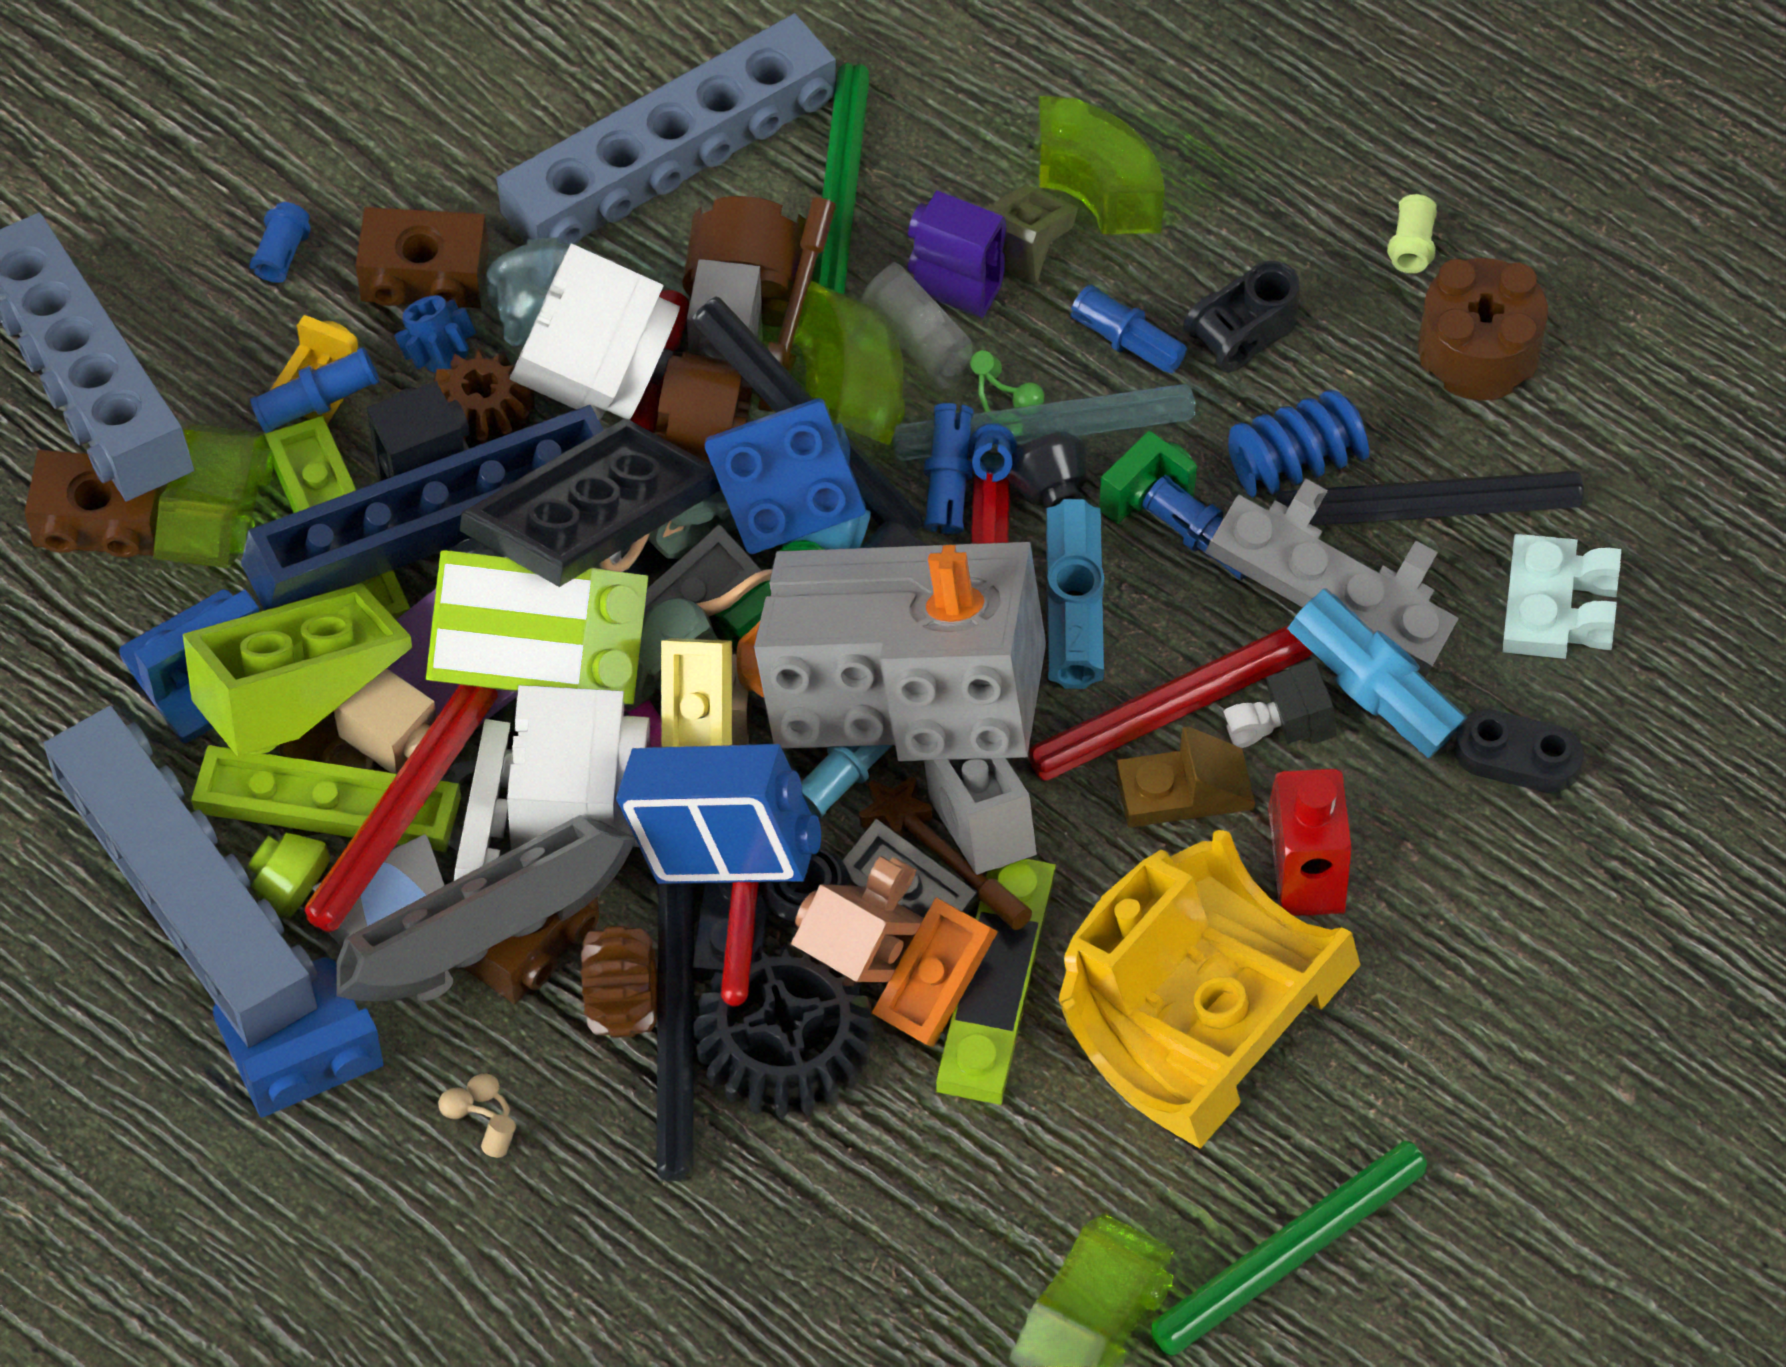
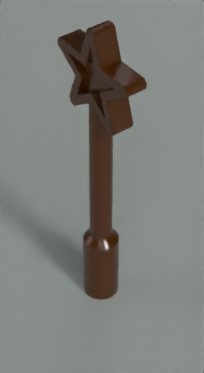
M820 197L812 198L800 241L803 251L777 343L770 342L768 350L789 373H791L796 361V355L790 352L817 255L824 250L836 203ZM760 396L758 409L774 413L775 411Z
M915 777L908 778L894 789L874 780L868 783L869 795L874 803L859 812L860 826L862 828L870 827L875 819H877L902 838L906 828L978 891V898L1014 930H1019L1029 922L1032 910L997 879H988L982 873L976 875L968 861L924 823V821L932 819V809L929 804L915 799L918 791L917 779Z

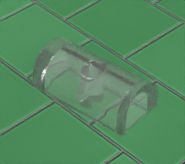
M893 262L872 279L862 296L863 307L939 388H951L975 373L970 365L973 356L971 339L900 264L897 265Z

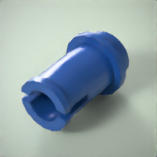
M280 202L275 208L266 212L264 223L267 228L249 265L250 269H255V275L275 283L286 280L288 269L300 241H305L311 233V227L308 223L310 217L303 208L293 203Z
M987 423L978 427L971 434L969 456L972 460V467L975 474L985 481L987 473L992 474V482L1004 479L1012 468V454L1017 450V441L1013 432L1006 426L998 423ZM992 444H996L998 446L997 451L1000 454L991 456L985 452L992 449Z

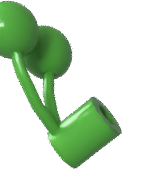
M984 350L978 351L972 356L970 365L972 370L979 375L978 395L985 413L990 417L992 423L1004 425L1013 434H1016L1021 428L1020 418L1015 413L1009 411L994 415L989 408L984 394V381L989 380L990 383L1000 390L1014 394L1013 406L1023 415L1034 414L1042 407L1044 403L1042 388L1032 382L1024 383L1015 388L1004 385L996 380L1001 374L1002 364L995 356Z

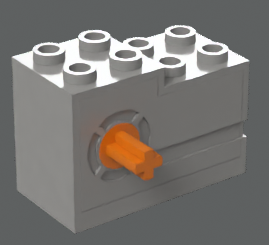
M1030 542L777 551L769 582L771 596L765 599L761 620L738 642L736 655L737 674L740 684L747 691H754L765 698L774 744H780L781 748L896 745L898 761L1018 758L1028 756L1046 647Z

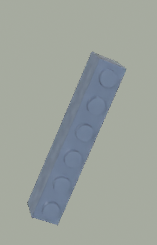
M110 705L43 742L51 771L57 784L248 1048L317 1009L311 982L318 979V974L311 959L299 944L290 948L281 937V934L284 933V928L271 904L266 899H262L257 903L247 890L251 887L250 881L240 862L233 854L222 857L214 846L218 843V840L208 819L199 809L192 813L189 812L182 802L185 799V794L178 779L167 765L159 769L149 758L153 755L151 746L143 731L135 722L126 726Z

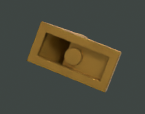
M1192 727L1182 728L1180 751L1117 760L1116 776L1128 828L1248 811L1255 808V800L1242 748Z

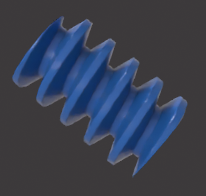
M1331 389L1323 392L1319 396L1318 401L1312 398L1301 400L1297 404L1296 410L1293 407L1284 406L1275 412L1274 418L1262 414L1252 421L1251 426L1242 422L1235 424L1230 428L1228 436V451L1232 465L1244 490L1251 498L1256 496V482L1260 480L1269 493L1272 495L1280 491L1279 473L1281 472L1285 474L1290 484L1293 486L1300 485L1302 483L1301 465L1306 464L1312 475L1316 478L1325 474L1323 457L1327 455L1337 469L1345 468L1347 466L1346 448L1350 447L1356 458L1360 461L1369 458L1368 439L1357 408L1347 397Z

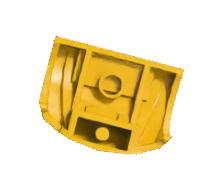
M1217 830L1213 832L1212 841H1201L1172 856H1169L1164 850L1157 851L1141 861L1100 898L1072 937L1064 955L1066 973L1058 1000L1069 1029L1092 1064L1106 1081L1133 1107L1148 1118L1201 1149L1241 1103L1236 1088L1238 1083L1308 1003L1322 1010L1359 968L1360 961L1352 932L1342 927L1331 930L1310 925L1288 913L1269 898L1252 879L1240 859L1231 834L1228 831Z

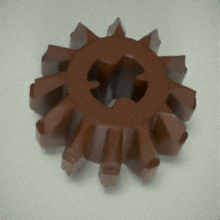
M478 347L474 359L468 361L454 353L451 369L436 370L434 381H437L447 402L457 400L464 411L470 435L463 438L468 446L472 443H477L478 445L528 428L530 424L529 414L533 412L532 408L535 407L534 391L510 380L515 365L510 366V359L507 358L504 351L492 359H486V355Z
M625 925L607 926L604 930L589 931L583 941V950L581 951L582 970L580 971L582 976V995L584 997V1014L587 1016L589 1028L596 1035H610L614 1038L635 1037V1034L651 1032L657 1022L658 970L656 969L655 950L653 949L651 936L645 929L629 928Z

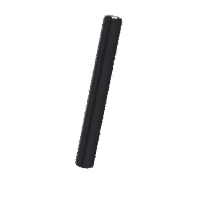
M715 296L695 312L692 317L693 324L776 413L814 400L720 297ZM847 435L850 443V467L864 500L865 510L871 512L870 515L880 526L886 521H893L914 534L923 523L922 516Z
M1563 471L1324 488L1328 491L1309 524L1315 526L1574 508L1582 505L1584 485L1580 472ZM1298 490L1280 491L1277 493L1276 501L1289 508Z
M692 883L658 885L656 1168L659 1179L665 1182H684L693 1176L694 892Z

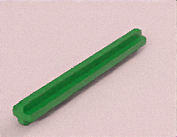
M846 62L837 71L822 198L836 203L824 250L816 258L810 292V307L818 314L826 312L834 315L843 308L869 88V70L861 63L853 65Z
M1402 1141L1155 1319L1151 1325V1334L1155 1342L1166 1354L1177 1355L1422 1177L1426 1172L1428 1164L1423 1153L1411 1141Z

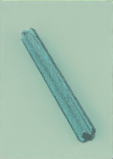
M1181 384L977 413L973 415L971 420L970 437L978 427L987 423H998L1006 426L1013 432L1017 444H1024L1056 432H1069L1074 436L1186 421L1194 417L1195 400L1190 385ZM934 420L899 424L893 427L892 445L897 460L905 461L931 457ZM992 444V448L998 447L996 444Z

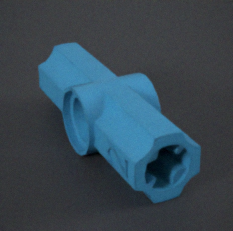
M1063 499L1060 504L1049 507L1046 511L1047 590L1045 610L1048 626V679L1061 684L1064 689H1086L1090 684L1103 681L1104 573L1102 569L1101 509L1091 506L1085 499ZM1077 591L1082 592L1084 595L1072 596L1066 594V592Z
M1323 588L1315 597L1309 600L1287 628L1337 674L1335 676L1336 682L1353 700L1371 714L1376 716L1380 714L1402 737L1414 745L1427 758H1431L1457 732L1458 726L1460 727L1468 718L1418 672L1420 669L1419 665L1401 646L1379 630L1374 632L1354 611L1352 612L1327 588Z

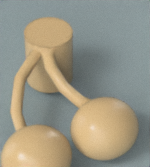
M478 1074L470 1079L467 1084V1090L463 1088L446 1090L438 1102L441 1113L451 1119L465 1117L470 1112L490 1117L491 1119L481 1144L482 1150L491 1157L499 1158L505 1156L516 1125L509 1118L510 1108L505 1098L498 1093V1080L490 1074ZM494 1097L500 1102L504 1110L503 1115H497L486 1108L474 1106L473 1100L485 1102Z

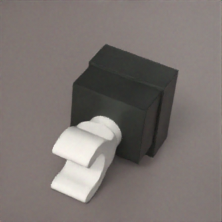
M1315 659L1291 666L1289 670L1266 677L1271 703H1241L1223 711L1228 722L1226 728L1232 744L1241 748L1256 743L1279 726L1282 729L1287 744L1308 737L1315 744L1337 736L1333 704Z

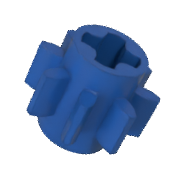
M428 296L415 301L404 311L402 321L406 329L394 336L405 360L412 359L416 369H420L423 366L430 372H436L437 369H451L454 353L463 359L467 357L469 347L465 339L476 334V330L466 308L459 309L455 300L452 299L446 303L443 297Z

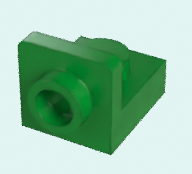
M1149 430L1101 477L1099 500L1101 513L1118 525L1134 508L1138 511L1144 509L1142 504L1149 490L1161 477L1164 478L1165 475L1169 476L1173 482L1194 497L1197 465L1181 446L1173 442L1167 443Z

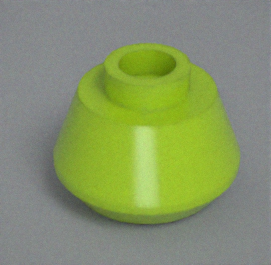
M286 832L278 842L268 835L246 866L248 870L256 874L250 884L251 888L260 901L266 899L271 904L279 918L291 917L313 890V886L317 884L324 873L331 857L323 841Z

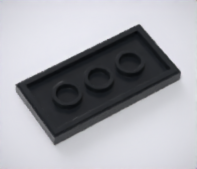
M625 418L464 510L461 516L460 531L554 585L561 587L720 491L721 486L711 464Z

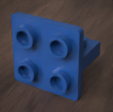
M821 398L709 436L705 440L706 452L746 551L750 554L764 551L865 514L866 506L850 467L849 440L842 423L833 424L827 406Z
M226 589L220 590L119 648L122 661L182 743H188L214 728L192 702L182 634L258 613L259 607L246 589L234 596Z

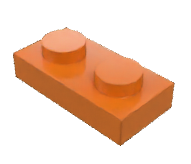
M935 897L875 1005L872 1014L934 1048L998 931Z

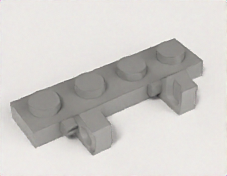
M1305 478L1289 508L1275 500L1268 511L1245 497L1237 495L1211 539L1205 553L1301 607H1304L1323 588H1327L1352 612L1354 611L1374 632L1377 630L1383 632L1401 646L1419 665L1420 669L1418 672L1426 677L1459 619L1429 602L1434 589L1421 582L1438 552L1415 540L1397 573L1384 565L1378 573L1319 540L1322 531L1309 523L1328 490Z

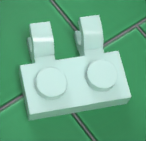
M1515 534L1503 653L1566 659L1567 643L1584 644L1591 648L1612 650L1617 602L1592 601L1583 604L1579 609L1571 608L1573 590L1588 591L1601 596L1617 597L1621 549L1597 548L1590 550L1584 556L1576 555L1577 539Z

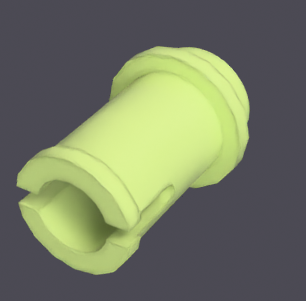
M1418 194L1408 195L1399 202L1396 235L1389 240L1387 253L1394 267L1405 273H1419L1423 271L1435 257L1436 247L1431 237L1434 219L1437 214V205L1427 196Z

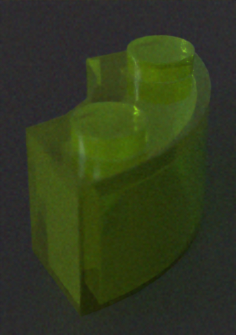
M1039 96L1037 122L1039 187L1062 190L1082 200L1096 216L1101 234L1161 233L1165 194L1163 176L1153 152L1141 136L1115 115L1077 98Z
M811 281L793 341L800 347L806 362L805 390L813 399L821 398L824 400L830 417L836 424L842 423L845 428L890 445L896 427L901 423L905 414V402L902 398L904 385L903 362L896 335L889 322L875 308Z
M192 424L183 427L182 430L195 471L169 482L166 490L160 495L153 559L228 569L235 562L239 553L243 554L248 530L254 528V518L252 515L259 485L269 486L274 466L272 449H265V433Z
M1103 1212L1083 1226L1058 1274L1048 1288L1036 1299L1008 1361L1019 1367H1122L1127 1354V1350L1122 1347L1135 1328L1145 1308L1156 1312L1172 1285L1174 1276L1165 1270L1175 1250Z

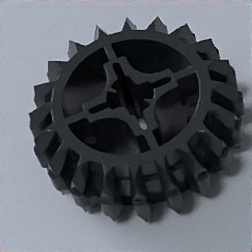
M787 942L780 950V957L769 958L768 953L759 945L754 953L755 963L751 964L748 996L744 1003L739 1006H730L724 1002L721 996L723 974L715 972L714 978L711 980L713 993H702V997L699 1000V1013L702 1016L697 1017V1020L694 1021L695 1038L700 1042L697 1045V1057L702 1065L709 1066L708 1079L713 1087L726 1084V1098L730 1100L731 1104L749 1096V1107L755 1116L763 1110L766 1103L775 1104L776 1114L781 1120L788 1114L789 1105L800 1104L801 1110L810 1117L811 1113L815 1110L814 1098L820 1097L834 1106L835 1102L839 1099L838 1086L854 1089V1085L858 1082V1070L856 1068H866V1065H868L870 1061V1048L867 1045H870L874 1040V1024L868 1019L871 1016V1003L867 996L859 995L860 982H856L847 976L842 977V973L827 964L820 966L819 960L808 953H805L802 958L793 957V950ZM764 1000V1005L758 1012L745 1016L744 1023L734 1026L739 1016L753 1004ZM776 1015L779 1016L782 1028H786L787 1033L793 1036V1047L790 1046L786 1033H782L779 1025H776ZM836 1035L824 1052L814 1059L805 1062V1055L810 1049L823 1045L824 1038ZM761 1062H769L775 1064L776 1066L764 1064Z

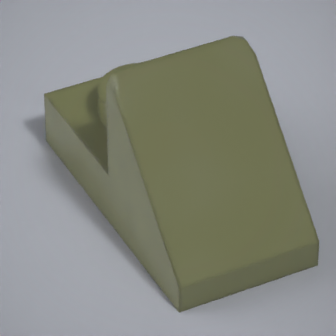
M1028 184L985 207L984 209L1000 214L1006 219V236L1002 250L1005 256L1004 272L1029 283H1035L1039 278L1051 241L1072 229L1079 207Z

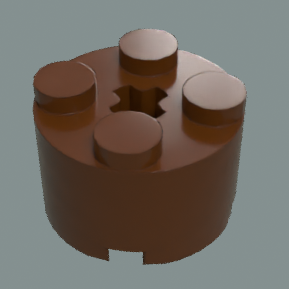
M728 196L715 199L713 209L703 213L702 206L695 210L692 219L682 281L685 292L691 298L699 259L760 266L762 323L781 327L803 251L800 241L807 219L798 214L796 223L781 215L783 205L757 197Z
M1492 258L1451 259L1440 267L1439 274L1434 278L1426 293L1418 340V355L1425 371L1430 375L1431 370L1442 380L1445 390L1470 400H1495L1513 393L1514 386L1520 384L1526 378L1528 381L1535 373L1548 318V305L1544 292L1537 283V275L1534 270L1523 263H1509Z
M674 351L667 363L657 412L659 414L656 433L654 434L711 464L705 449L706 438L748 423L753 387L728 360Z

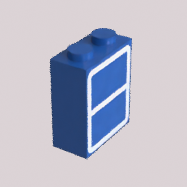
M780 744L632 748L616 800L657 884L804 881L811 855L816 854L820 848L821 826L818 817L815 814H811L802 795L800 777L796 771L791 770Z

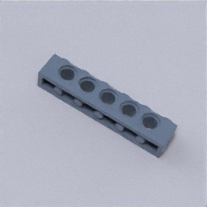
M794 13L498 176L500 212L540 261L559 250H567L571 244L576 245L585 235L609 222L613 223L622 220L632 209L653 197L672 192L682 181L705 168L722 164L732 153L757 139L761 140L772 136L782 125L806 112H814L822 108L835 95L836 59Z
M39 212L0 229L1 324L9 337L19 333L20 338L17 339L18 346L32 373L40 369L43 371L40 379L55 409L62 406L66 407L67 410L63 412L64 418L78 446L87 442L91 446L87 449V453L100 481L106 483L112 480L124 500L129 501L195 471L181 425L42 214Z

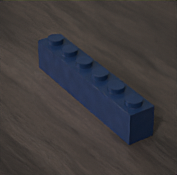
M590 404L249 529L241 565L264 610L352 586L440 553L464 540L472 538L460 531L461 516L464 510L599 434L604 429Z

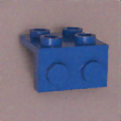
M324 957L312 961L318 974V979L311 982L317 1009L250 1048L243 1042L218 1005L215 1004L213 1007L216 1025L260 1118L384 1066L377 1028L367 1008L359 1011L354 1000L337 996V964L330 958Z

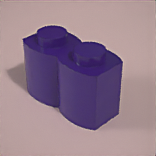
M936 190L928 205L920 203L917 206L908 228V236L914 239V249L908 263V273L914 275V290L920 295L983 319L999 292L1003 281L1005 256L1002 250L1006 236V219L1000 214Z

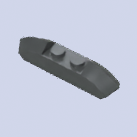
M579 815L345 938L337 959V996L359 1001H389L422 994L445 984V971L448 969L472 965L487 954L488 948L511 936L520 937L535 932L545 924L547 917L557 913L561 921H564L588 905L612 881L627 859L636 840L635 837L602 821Z

